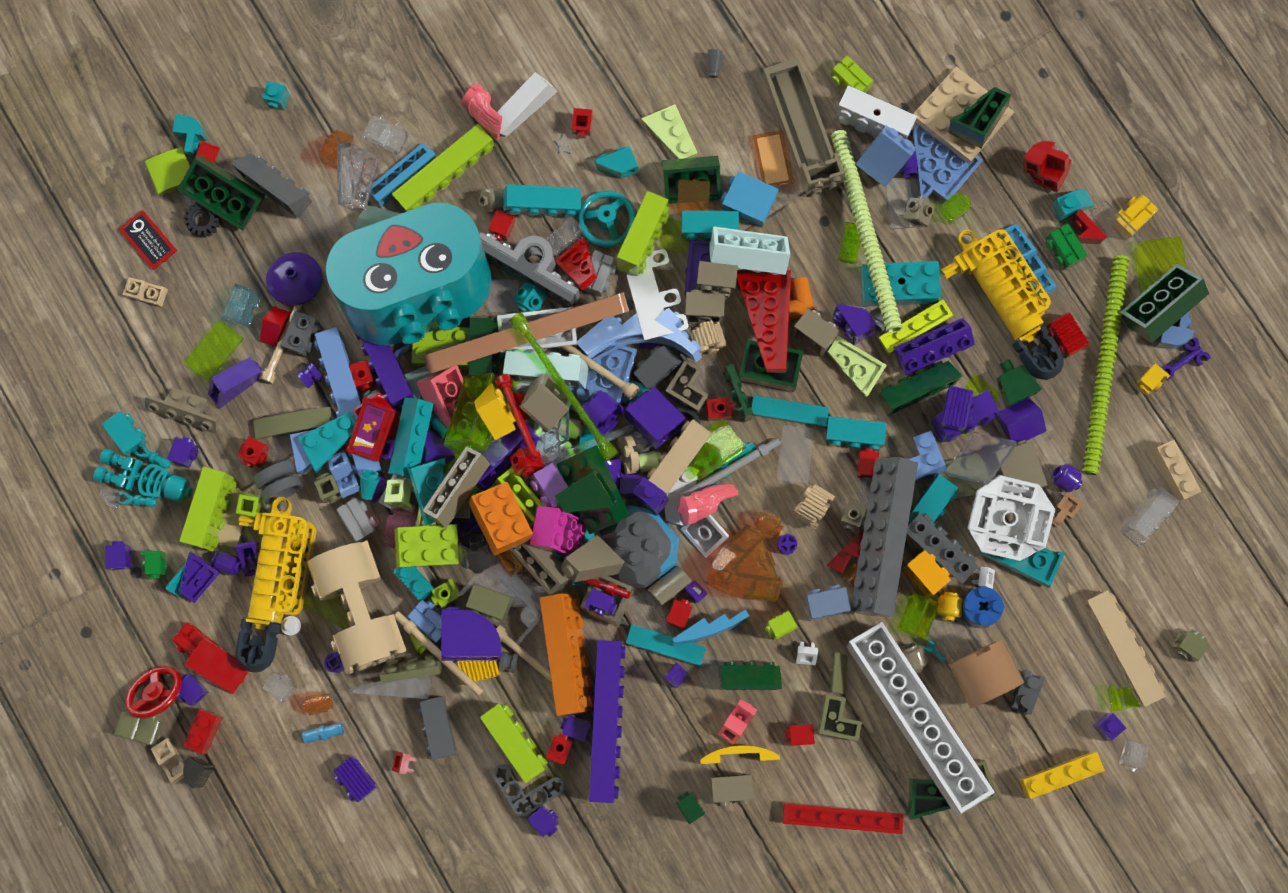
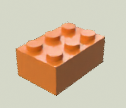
M508 482L471 496L469 506L494 556L530 541L533 532Z

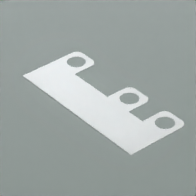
M665 249L653 251L651 257L647 256V266L644 273H639L638 276L626 273L644 340L674 333L654 320L664 312L665 307L677 305L681 302L677 289L663 292L658 291L652 268L669 262ZM657 253H662L665 259L660 263H656L653 261V256ZM674 293L677 298L674 302L668 303L664 300L665 295ZM684 314L676 315L684 321V325L678 329L680 331L686 330L688 328L686 316Z

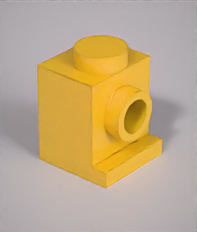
M1155 363L1145 372L1136 385L1139 386V390L1143 394L1148 395L1152 390L1156 392L1163 384L1162 382L1168 379L1170 375Z

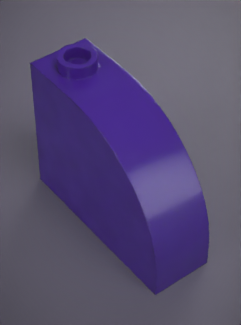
M448 607L446 610H442L441 661H501V641L496 628L487 618L476 612L458 610L456 607Z

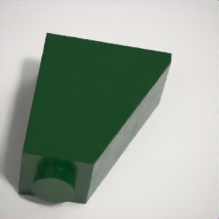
M599 469L594 470L555 495L558 507L564 510L565 513L611 508L619 502Z

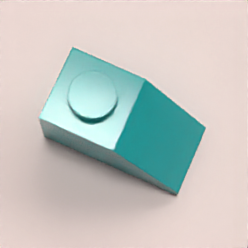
M1083 189L1072 191L1057 198L1052 207L1061 222L1074 216L1080 210L1085 211L1094 207V203L1087 190Z

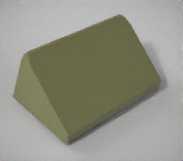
M834 653L832 655L830 693H845L848 658L846 654Z

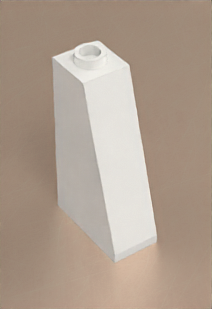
M535 72L498 111L502 116L500 134L508 136L558 91L544 77Z

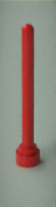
M500 375L495 379L497 387L504 391L531 457L536 458L538 452L511 390L512 380L510 375Z

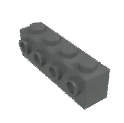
M918 512L908 522L907 534L930 555L933 554L936 557L935 560L963 584L978 568V565L975 563L977 559L969 552L965 554L960 549L963 546L955 539L950 541L946 537L948 533L941 526L936 528L932 524L934 520L927 513L922 515Z

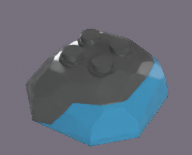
M628 505L626 508L630 516L614 525L599 530L598 536L624 561L620 572L610 576L615 580L632 586V588L647 589L677 565L679 537L660 513L657 516L646 507Z

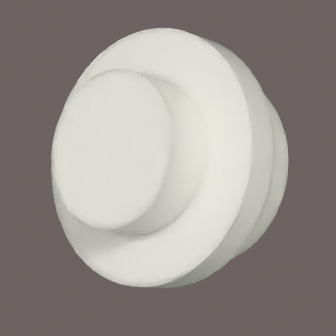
M288 616L283 619L281 629L287 635H296L301 629V622L295 616Z

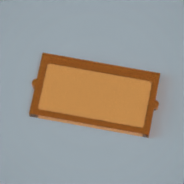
M783 130L766 131L763 134L752 135L761 181L777 187L793 183Z

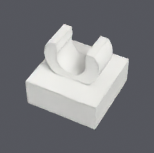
M981 567L980 570L976 569L973 573L980 576L978 580H972V583L980 587L987 586L993 589L995 570L989 567Z
M804 642L800 643L797 650L796 664L816 665L818 648H815L814 643H811V647H804Z

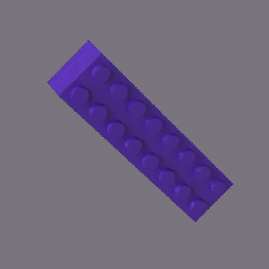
M598 640L589 802L614 803L615 799L619 798V786H615L616 778L619 779L620 766H616L617 758L621 757V746H617L618 738L622 737V726H618L619 718L623 716V706H619V701L624 696V686H620V680L625 676V667L621 666V660L625 659L626 647L622 646V641Z

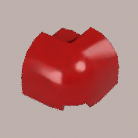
M1040 141L1034 144L1023 158V169L1025 173H1029L1036 179L1034 183L1057 193L1068 175L1072 159H1069V155L1065 152L1055 150V142Z

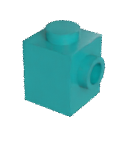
M267 81L262 99L266 106L271 109L285 110L290 93L285 85Z

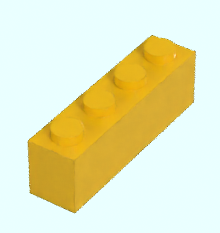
M1089 752L1021 778L1019 782L1025 797L1033 799L1101 773L1105 769L1098 752Z

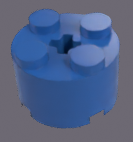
M987 586L971 590L963 598L962 618L969 626L974 628L990 627L1002 616L1004 603L1001 596ZM980 605L985 607L984 610H979Z

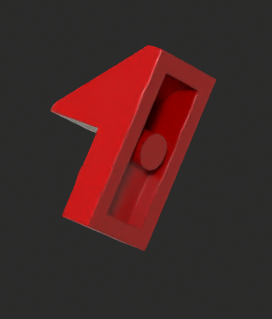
M1082 210L1077 212L1071 219L1074 226L1078 230L1083 231L1078 237L1080 243L1101 244L1107 238L1103 231Z

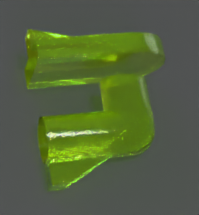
M1114 685L1108 687L1111 712L1123 710L1120 697L1124 698L1126 709L1139 706L1130 688L1123 687L1117 689Z

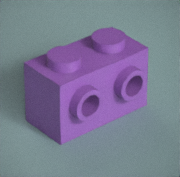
M551 463L530 477V485L541 496L540 500L544 507L557 508L555 495L568 488L555 465Z

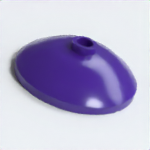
M301 252L287 253L277 258L269 267L266 276V285L271 296L276 301L289 306L301 305L313 299L319 292L323 281L322 270L318 262L308 254Z

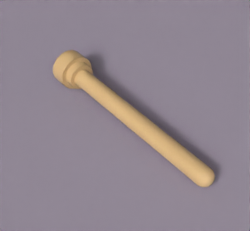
M303 304L293 307L267 369L265 368L264 371H261L260 380L269 384L274 383L276 378L274 370L284 350L281 344L295 311L300 312Z
M572 345L562 346L568 353L579 355L590 368L622 389L624 396L628 399L633 400L638 394L640 388L634 383H625Z
M499 625L496 630L500 641L505 643L552 682L550 671L508 637L506 629Z

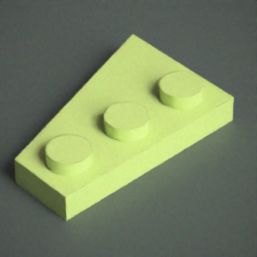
M675 104L641 118L645 126L647 125L652 133L665 144V147L677 159L692 158L698 155Z
M837 336L827 352L866 398L887 366Z

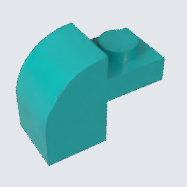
M175 114L172 132L177 138L186 139L184 152L188 157L195 158L201 144L200 141H207L206 132L195 118Z

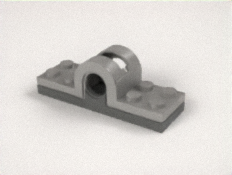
M482 232L479 234L488 262L523 283L528 282L536 285L547 297L566 308H574L579 302L578 286L569 280L565 282L558 273L554 272L556 268L552 247L547 240L539 236H528L521 239L513 251V248L507 243L503 242L501 244L497 242V238L489 233L485 235ZM534 255L542 257L540 263L532 264L528 262V259Z

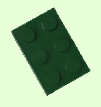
M747 339L739 379L741 382L795 392L803 351L788 348L786 372H767L757 341Z

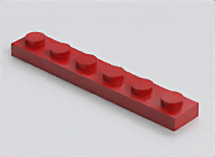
M784 803L783 824L903 834L904 814Z

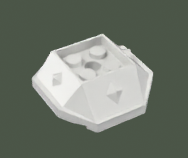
M999 475L977 490L968 530L981 552L1021 561L1035 552L1046 548L1055 508L1039 484ZM1010 512L1013 513V520L1005 522V515Z

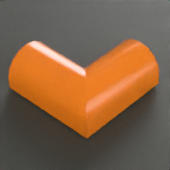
M800 277L791 280L793 300H790L789 321L800 319L807 309L815 310L808 278Z

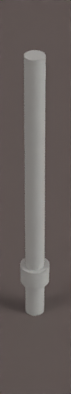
M776 438L767 444L758 446L757 450L683 491L679 496H689L692 492L701 491L756 458L764 457L769 454L770 450L781 445L780 440Z

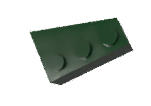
M470 317V340L498 331L497 317ZM495 354L469 361V375L492 376L494 371L497 372Z
M909 779L908 819L913 820L951 809L933 780Z

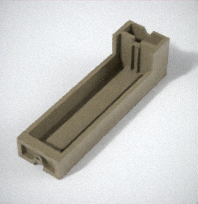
M799 57L763 68L762 76L805 195L817 196L822 193L821 190L827 188L829 191L839 188L845 172L838 153H833Z

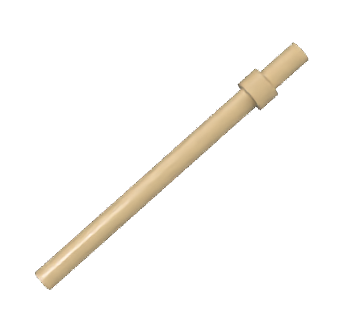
M399 611L395 613L394 617L404 627L403 629L408 634L411 633L441 661V650L416 628L417 625L412 620L406 619ZM441 661L478 697L484 692L454 662Z

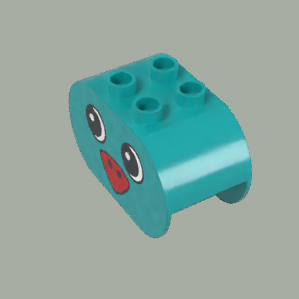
M447 203L427 204L344 235L332 247L326 265L329 286L348 325L360 338L378 345H394L400 342L413 344L422 340L425 333L439 328L440 330L447 331L460 325L462 319L470 317L482 307L488 298L492 283L491 271L475 223L462 209Z

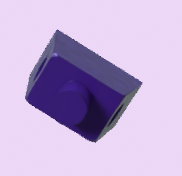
M645 477L639 478L628 493V495L657 516L669 501L667 494Z

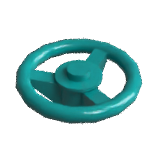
M612 190L599 191L590 195L581 204V211L578 213V227L583 237L591 244L602 248L615 247L624 243L636 217V211L632 202L623 194ZM601 198L616 199L612 204L602 205L598 210L587 211L588 207L596 200ZM625 205L629 213V224L627 230L618 237L616 225L618 224L617 212ZM585 220L596 221L601 229L608 230L611 240L595 238L588 231Z

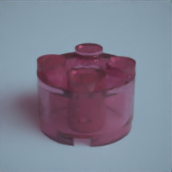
M391 508L390 512L393 515L388 516L384 534L387 542L383 541V546L396 549L395 528L415 527L417 516H414V512Z

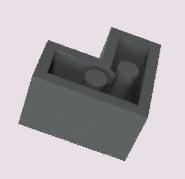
M668 345L657 346L650 352L651 356L647 360L644 359L637 365L638 369L634 374L648 390H651L654 387L656 388L668 375L676 373L687 358L674 347Z

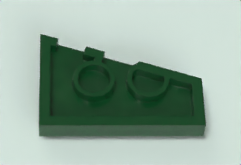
M733 363L727 365L725 368L726 372H723L726 383L730 382L731 384L730 394L732 400L737 401V414L739 418H743L744 422L752 420L753 411L751 407L747 408L748 399L746 394L741 391L742 385Z

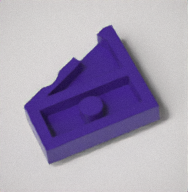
M190 551L178 591L195 603L220 573Z

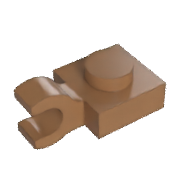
M1067 492L1055 507L1059 512L1053 518L1052 524L1057 527L1063 522L1065 517L1071 520L1083 503Z

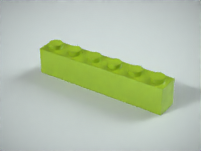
M477 124L393 192L392 195L395 201L405 212L421 207L426 201H431L438 191L446 189L454 178L461 177L464 174V170L469 166H474L481 156L489 154L494 147L493 139Z

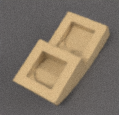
M169 738L151 748L170 783L175 784L190 774L182 757Z

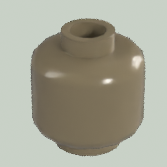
M500 187L483 189L479 197L480 206L486 212H494L497 209L503 210V189Z
M916 643L904 646L902 652L916 673L924 671L929 659L923 646Z

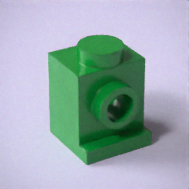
M160 550L142 551L141 556L145 557V560L142 562V569L145 575H148V579L156 580L160 579V576H166V552Z

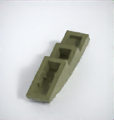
M331 407L309 409L253 420L255 439L261 440L273 436L281 437L315 430L332 421Z

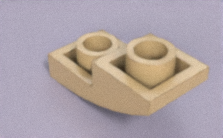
M129 277L123 295L162 307L168 289Z

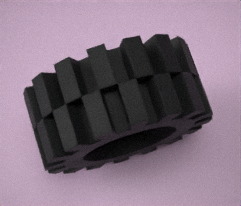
M195 202V205L191 204L189 210L186 209L184 223L193 235L206 238V235L212 236L213 232H217L216 228L220 227V217L197 202ZM200 213H206L209 216V222L205 226H198L195 223V218Z

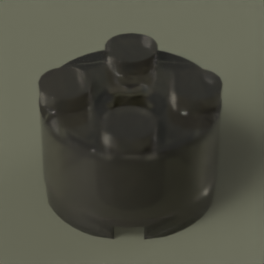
M471 530L459 536L457 548L460 566L478 574L482 573L484 569L499 563V556L493 555L483 532L475 533V530Z

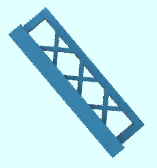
M424 143L420 144L369 186L366 191L382 207L393 198V192L436 158V154L431 149L429 150ZM424 150L426 153L417 160V154ZM406 163H413L403 171V166ZM391 175H398L395 179L388 183L389 177ZM378 186L384 187L378 193L374 194L373 190L376 189Z

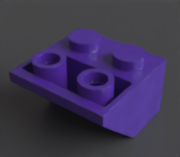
M838 304L834 310V323L837 327L843 329L845 339L849 343L852 342L853 345L858 344L873 334L877 326L867 309Z

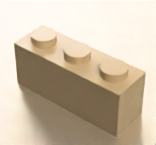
M1175 440L1151 451L1177 503L1202 492Z

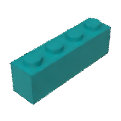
M506 184L503 189V211L509 212L511 215L528 213L531 216L538 214L557 216V214H561L565 217H575L581 211V188Z
M415 398L404 399L388 473L410 478L408 469L420 466L434 403Z

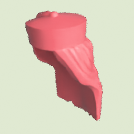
M479 83L472 84L463 96L461 105L468 109L470 116L478 122L487 134L496 140H500L502 116L491 108L489 92Z
M733 484L712 485L701 491L692 492L689 496L680 497L677 509L682 524L684 526L691 525L716 512L721 501L738 495V491L734 488Z

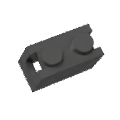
M1024 670L1021 672L1024 683L1015 688L1008 707L1023 714L1031 715L1045 677L1032 674L1031 671Z

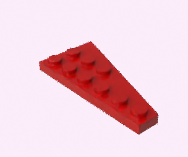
M737 270V281L766 371L786 372L791 270H787L786 275H774L770 272H754L752 270Z

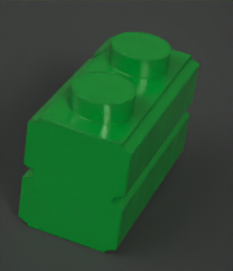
M1068 223L1051 232L1046 237L1048 249L1054 251L1057 256L1055 257L1057 264L1060 267L1063 266L1065 270L1083 261L1088 256Z

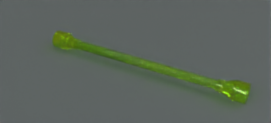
M520 312L514 315L509 320L510 323L524 338H527L528 342H530L529 344L537 352L536 354L553 379H555L560 389L565 393L564 395L572 403L571 405L584 424H586L588 430L596 438V443L604 460L608 461L618 454V451L613 444L599 433L577 398H575L570 388L565 384L566 382L562 380L563 378L558 374L559 372L555 370L556 368L539 343H537L535 337H533L528 321L523 313Z

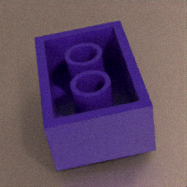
M988 390L974 396L976 397L975 405L969 411V415L972 416L971 424L964 431L940 426L943 412L935 416L931 424L941 442L947 440L949 443L957 439L962 432L967 434L975 430L979 426L978 424L986 425L995 418V414L999 409Z

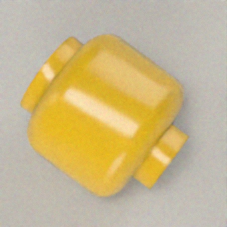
M944 592V595L938 598L937 614L943 616L944 621L954 622L955 618L962 616L963 599L960 597V594Z

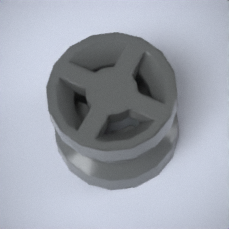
M503 651L499 670H509L510 673H515L518 654L509 655Z

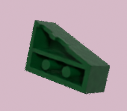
M993 87L977 99L976 103L965 108L963 113L951 119L948 133L982 149L1007 110L1011 94Z

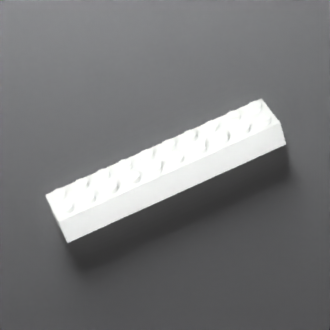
M883 622L849 641L847 649L957 817L995 793Z

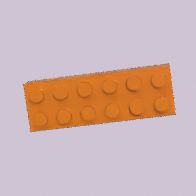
M556 594L540 597L556 715L563 716L594 711L595 698L591 690L592 678L588 670L589 659L586 656L585 650L586 639L583 636L582 630L584 623L580 616V600L577 594Z

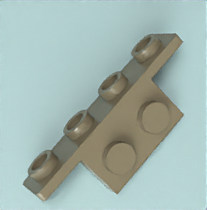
M176 388L171 389L165 400L149 395L145 397V408L152 413L164 415L170 419L199 427L205 431L216 433L218 430L217 419L202 414L208 405V399Z

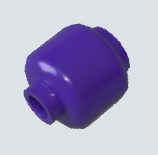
M1069 464L1059 465L1052 474L1054 485L1065 492L1078 490L1082 485L1081 472Z

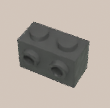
M295 311L281 346L287 351L306 357L313 349L315 334L320 332V322L317 318Z

